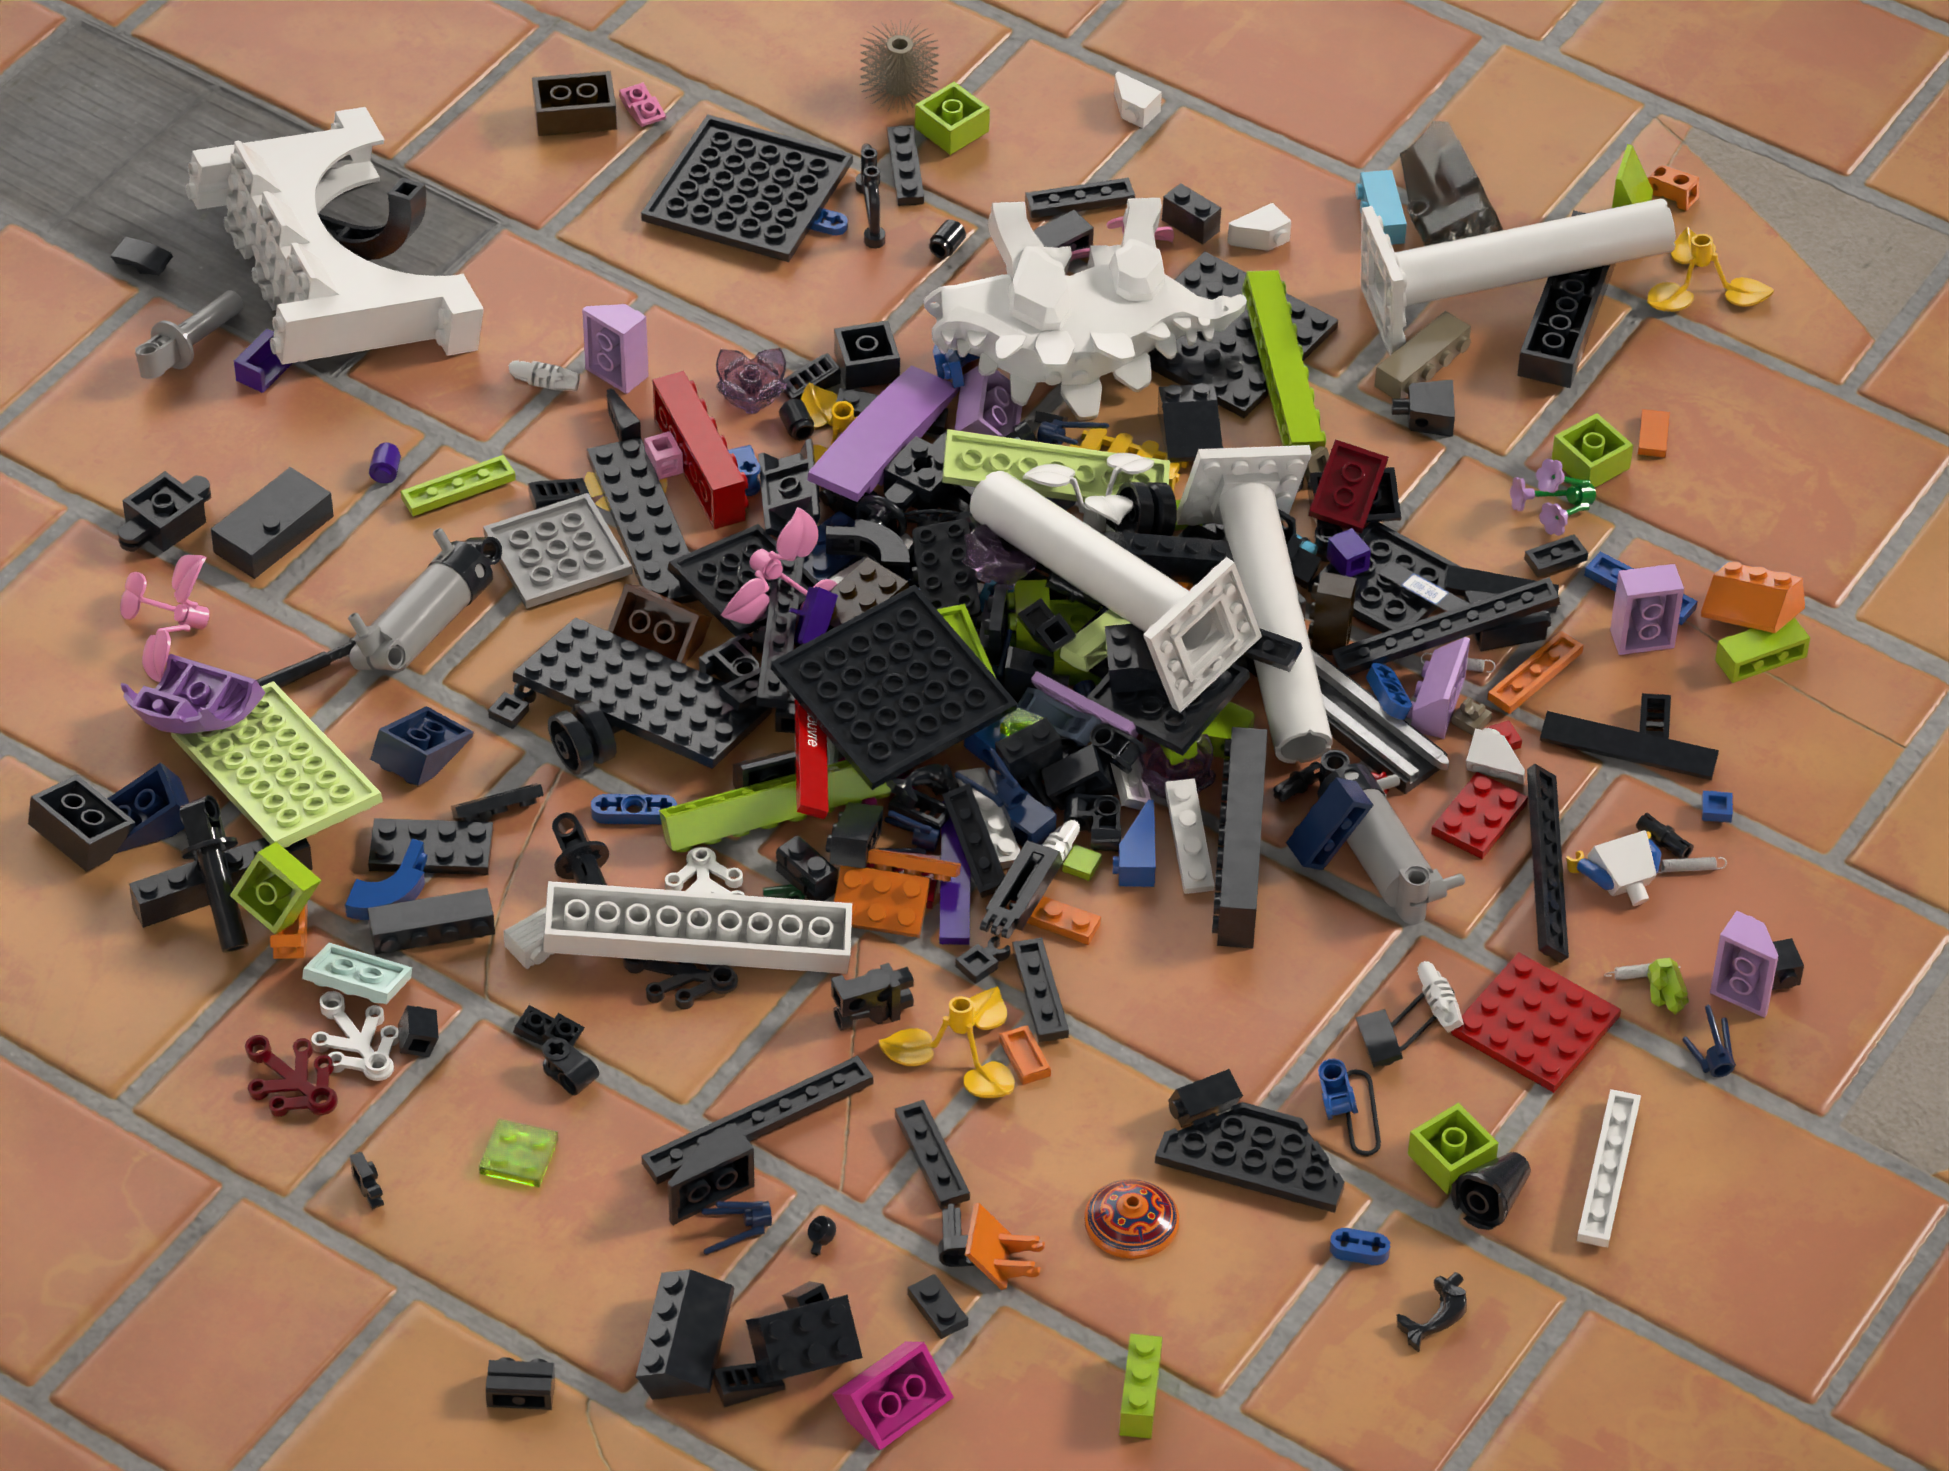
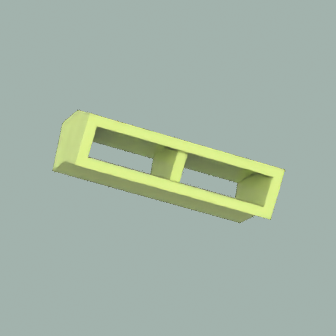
M1109 609L1079 631L1075 639L1061 647L1060 658L1073 667L1087 672L1107 657L1105 626L1131 623Z

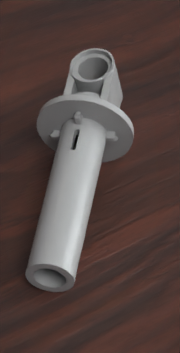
M228 290L178 326L170 321H160L155 324L151 330V339L135 349L141 377L153 379L163 375L171 367L184 369L189 366L194 358L193 345L240 313L244 308L241 297L235 291Z

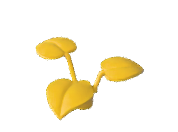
M1687 227L1674 242L1675 249L1671 252V257L1674 261L1680 264H1689L1684 284L1681 287L1673 282L1656 284L1648 292L1647 304L1655 309L1667 312L1680 311L1690 306L1694 300V294L1687 291L1694 265L1706 267L1711 261L1714 262L1723 287L1727 289L1725 293L1726 300L1734 305L1742 307L1756 305L1772 296L1774 289L1757 280L1744 277L1735 278L1729 284L1719 264L1713 238L1707 234H1696Z
M809 382L802 394L801 400L804 402L814 422V429L823 428L826 424L833 427L832 445L836 441L838 433H843L857 418L854 417V408L852 404L846 401L836 403L837 394L819 388ZM813 445L815 462L827 451L824 446Z
M998 986L970 998H953L949 1002V1016L943 1017L942 1026L934 1041H932V1036L928 1032L918 1028L904 1029L885 1039L879 1040L881 1050L891 1060L905 1066H920L933 1059L934 1053L932 1048L938 1047L947 1026H950L957 1034L967 1033L974 1067L976 1068L964 1075L963 1084L965 1089L970 1094L980 1098L1003 1097L1011 1094L1014 1090V1077L1007 1066L996 1061H991L981 1066L973 1035L974 1025L982 1030H990L1005 1023L1007 1008Z

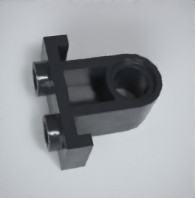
M746 632L728 639L722 645L705 652L699 657L700 672L711 676L715 674L721 681L726 683L759 668L758 661L752 656V637Z

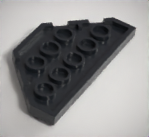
M1244 1102L1231 1106L1230 1111L1220 1115L1213 1113L1192 1121V1125L1184 1129L1177 1130L1174 1128L1164 1132L1155 1155V1163L1333 1213L1336 1212L1344 1190L1345 1181L1339 1173H1335L1329 1164L1328 1156L1318 1141L1313 1140L1308 1132V1126L1302 1118Z

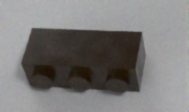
M1322 572L1319 583L1314 582L1311 599L1316 601L1312 602L1309 619L1314 620V622H1310L1308 638L1312 639L1311 647L1318 653L1332 655V650L1349 645L1357 578Z

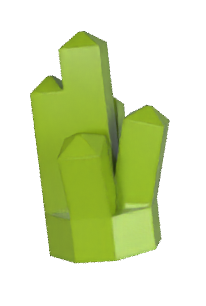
M1671 958L1656 959L1648 966L1647 973L1650 982L1651 1003L1657 1007L1667 1004L1668 1010L1676 1015L1689 1002L1685 983L1677 962Z

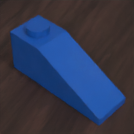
M1154 800L1146 802L1120 842L1119 856H1113V874H1118L1119 886H1155Z

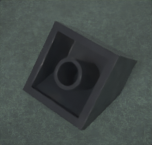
M788 750L773 753L768 756L732 764L733 785L735 789L795 774L796 751Z

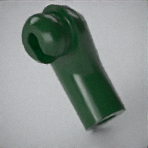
M791 884L763 888V897L805 900L804 894Z

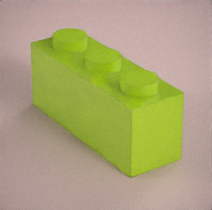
M1794 617L1776 633L1750 628L1747 631L1719 640L1715 661L1729 680L1735 683L1806 658L1811 637Z
M1130 1333L1119 1436L1152 1439L1162 1350V1337Z

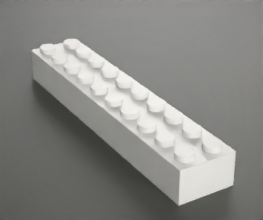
M548 881L543 952L847 974L851 955L852 903Z

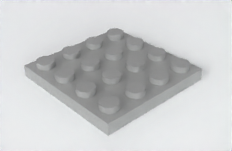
M589 493L483 526L485 537H495L501 543L502 556L499 562L526 609L632 574V565Z

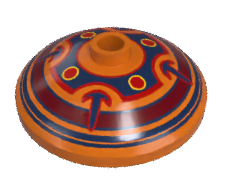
M1125 1179L1111 1182L1098 1189L1091 1196L1085 1209L1084 1221L1090 1239L1100 1249L1113 1256L1140 1259L1155 1255L1170 1245L1178 1232L1179 1212L1172 1197L1159 1186L1143 1180Z

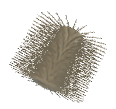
M901 21L900 35L898 33L896 35L894 29L895 36L893 35L891 38L882 33L888 40L874 35L882 41L881 43L876 44L877 42L874 43L876 40L866 39L875 44L866 47L870 49L869 51L875 52L866 55L869 59L875 60L867 62L869 67L875 69H868L866 71L864 69L868 66L860 68V70L868 72L860 76V78L866 79L864 76L868 74L876 76L869 77L868 80L870 81L860 85L866 83L876 84L871 85L873 87L867 89L868 91H872L871 89L879 90L871 96L885 91L887 92L880 98L885 97L888 93L891 97L893 95L895 99L898 96V107L899 96H901V101L903 96L907 97L911 104L912 102L908 98V94L920 102L911 92L919 95L918 91L924 89L922 92L927 91L926 93L934 94L923 87L929 85L935 88L938 87L928 83L931 80L923 79L931 77L933 81H937V78L930 75L932 72H939L931 68L939 64L931 60L939 55L932 53V55L923 56L924 54H929L932 49L935 50L939 47L923 48L933 42H921L925 43L924 45L920 44L917 40L912 41L920 33L916 36L914 35L911 39L908 35L905 36L904 32L901 35ZM865 58V59L860 60V61L863 62V63H866V62H864V61H866L868 58ZM931 69L930 72H923V70Z

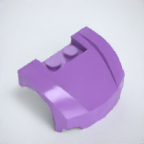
M173 654L168 656L165 672L161 682L155 689L143 686L137 694L127 684L121 683V689L124 692L123 697L145 723L160 731L178 734L206 732L231 727L251 713L265 695V691L256 679Z

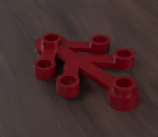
M254 1035L246 1041L245 1050L248 1058L253 1062L266 1064L283 1078L265 1081L259 1078L253 1079L248 1084V1090L253 1099L261 1100L268 1093L300 1091L305 1095L285 1098L281 1095L272 1097L269 1101V1107L274 1116L282 1117L289 1110L309 1109L315 1115H326L336 1108L338 1104L337 1094L333 1089L329 1088V1076L334 1070L330 1056L320 1055L314 1060L317 1083L316 1086H313L308 1082V1058L313 1053L311 1042L308 1039L300 1038L293 1044L295 1070L272 1053L269 1040L265 1036ZM301 1047H308L304 1051H298ZM328 1063L327 1067L320 1068L321 1064ZM257 1087H263L260 1091H253ZM277 1104H284L281 1108H274Z

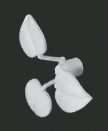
M1116 453L1107 458V465L1114 469L1106 495L1087 497L1085 504L1077 479L1073 477L1075 471L1069 467L1058 464L1040 465L1026 472L1023 475V480L1029 479L1035 483L1050 487L1072 484L1078 500L1079 512L1084 513L1083 522L1096 531L1102 532L1106 529V518L1119 525L1124 516L1133 508L1132 500L1119 495H1111L1117 475L1121 471L1132 475L1143 473L1154 465V460L1132 453Z

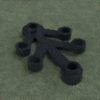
M623 958V965L630 973L638 974L643 970L672 976L661 982H652L647 985L646 997L652 1003L661 1002L666 992L692 981L702 982L690 989H680L675 994L676 1006L680 1009H689L693 1006L694 999L711 992L727 994L735 990L738 985L737 974L727 965L704 964L708 970L705 971L697 969L694 963L678 962V964L658 960ZM658 991L659 993L653 994L651 992Z

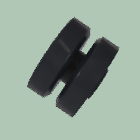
M1124 482L1119 487L1116 495L1132 500L1133 508L1124 516L1119 525L1114 523L1116 532L1163 536L1173 535L1177 521V506L1172 488L1167 483L1148 482L1145 485L1143 482Z
M584 700L572 706L570 712L564 710L549 717L548 731L555 751L565 767L574 775H579L592 769L594 762L602 764L615 758L617 750L612 729L603 712L591 700Z

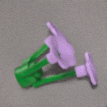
M1545 459L1542 467L1536 472V478L1539 481V491H1535L1533 488H1525L1524 479L1519 477L1513 478V486L1510 488V497L1514 510L1523 511L1526 500L1534 499V497L1566 496L1568 502L1575 505V507L1568 510L1562 509L1557 503L1552 505L1547 502L1542 505L1543 512L1540 513L1539 519L1544 524L1545 531L1549 535L1554 533L1557 536L1563 535L1568 516L1580 511H1588L1590 509L1589 505H1592L1596 499V490L1590 480H1579L1564 476L1562 463L1551 459ZM1563 482L1573 484L1567 490H1557L1559 484Z

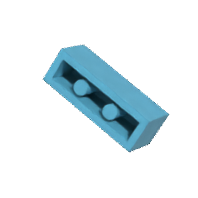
M1392 170L1361 172L1360 183L1355 185L1357 200L1361 199L1360 213L1362 214L1363 207L1372 206L1376 216H1381L1383 232L1389 235L1391 245L1405 244L1407 223Z

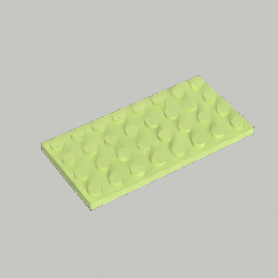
M274 681L261 686L265 691V695L251 713L237 724L221 730L190 734L171 733L172 738L270 844L277 842L283 848L289 847L297 841L315 835L325 828L343 822L345 819L383 802L381 792Z

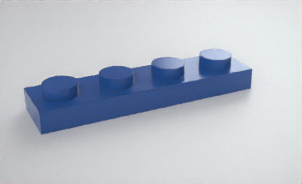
M1600 551L1586 566L1584 576L1616 592L1619 571L1634 568ZM1683 594L1678 623L1681 626L1697 609L1698 603L1697 600Z

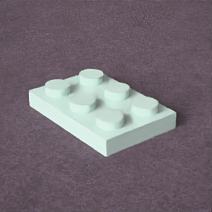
M328 943L303 968L302 979L313 982L317 986H327L340 990L347 995L367 998L373 1003L387 1004L411 979L412 967Z

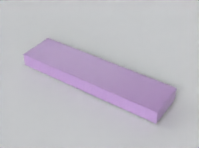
M1037 671L1033 675L1032 683L1038 690L1043 691L1048 696L1078 712L1093 715L1101 723L1110 724L1125 734L1135 738L1138 736L1139 733L1136 732V726L1128 719Z

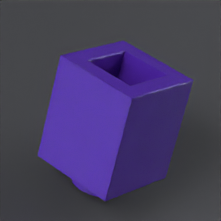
M1353 528L1328 538L1326 558L1341 575L1352 577L1369 569L1371 549Z

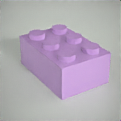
M1675 564L1619 571L1610 632L1619 655L1675 648L1684 587Z

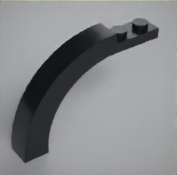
M402 177L387 193L389 201L388 221L380 226H358L319 213L318 216L327 231L346 249L365 260L381 259L397 251L421 224L426 209V187L423 183Z

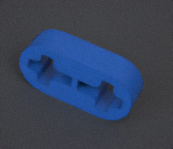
M1340 1228L1331 1235L1330 1252L1335 1258L1340 1260L1380 1265L1389 1258L1390 1241L1383 1234ZM1342 1241L1348 1242L1347 1247L1341 1246ZM1373 1246L1379 1247L1378 1252L1372 1251Z

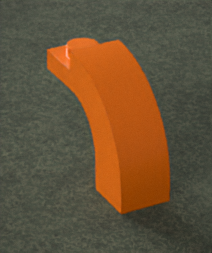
M308 902L292 925L277 934L273 933V935H270V948L273 947V959L305 957Z

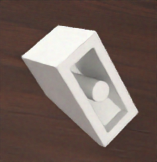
M1120 72L1115 74L1114 95L1121 118L1144 128L1161 112L1162 92Z
M1273 203L1268 204L1229 222L1228 243L1231 246L1269 251L1290 241L1291 220Z
M1475 728L1466 759L1467 770L1524 784L1525 769L1505 736L1500 735V732L1491 728H1484L1483 730Z

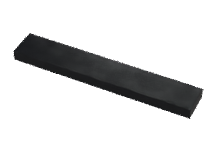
M1550 711L1546 713L1540 735V741L1711 781L1719 755V750Z

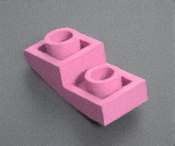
M644 82L619 91V97L624 106L641 127L666 119V115L655 96L651 97Z

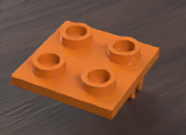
M980 1203L974 1204L965 1256L998 1288L1004 1290L1007 1289L1009 1278L1022 1276L1034 1278L1039 1276L1041 1267L1034 1268V1261L1009 1260L1010 1254L1024 1251L1041 1252L1044 1250L1045 1242H1039L1040 1237L1035 1235H1012Z

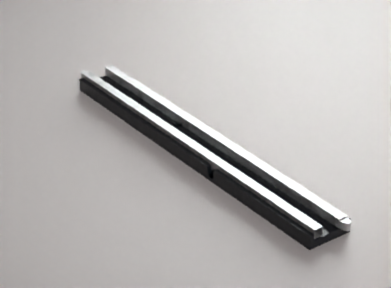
M1107 518L1106 529L1099 532L1102 535L1106 531L1116 532L1114 522ZM1311 647L1331 735L1336 741L1378 774L1385 772L1387 776L1398 775L1400 784L1395 787L1404 794H1407L1439 770H1448L1449 760L1447 758L1448 754L1405 720L1396 719L1388 715L1382 709L1376 697ZM1245 657L1247 669L1258 678L1254 659Z

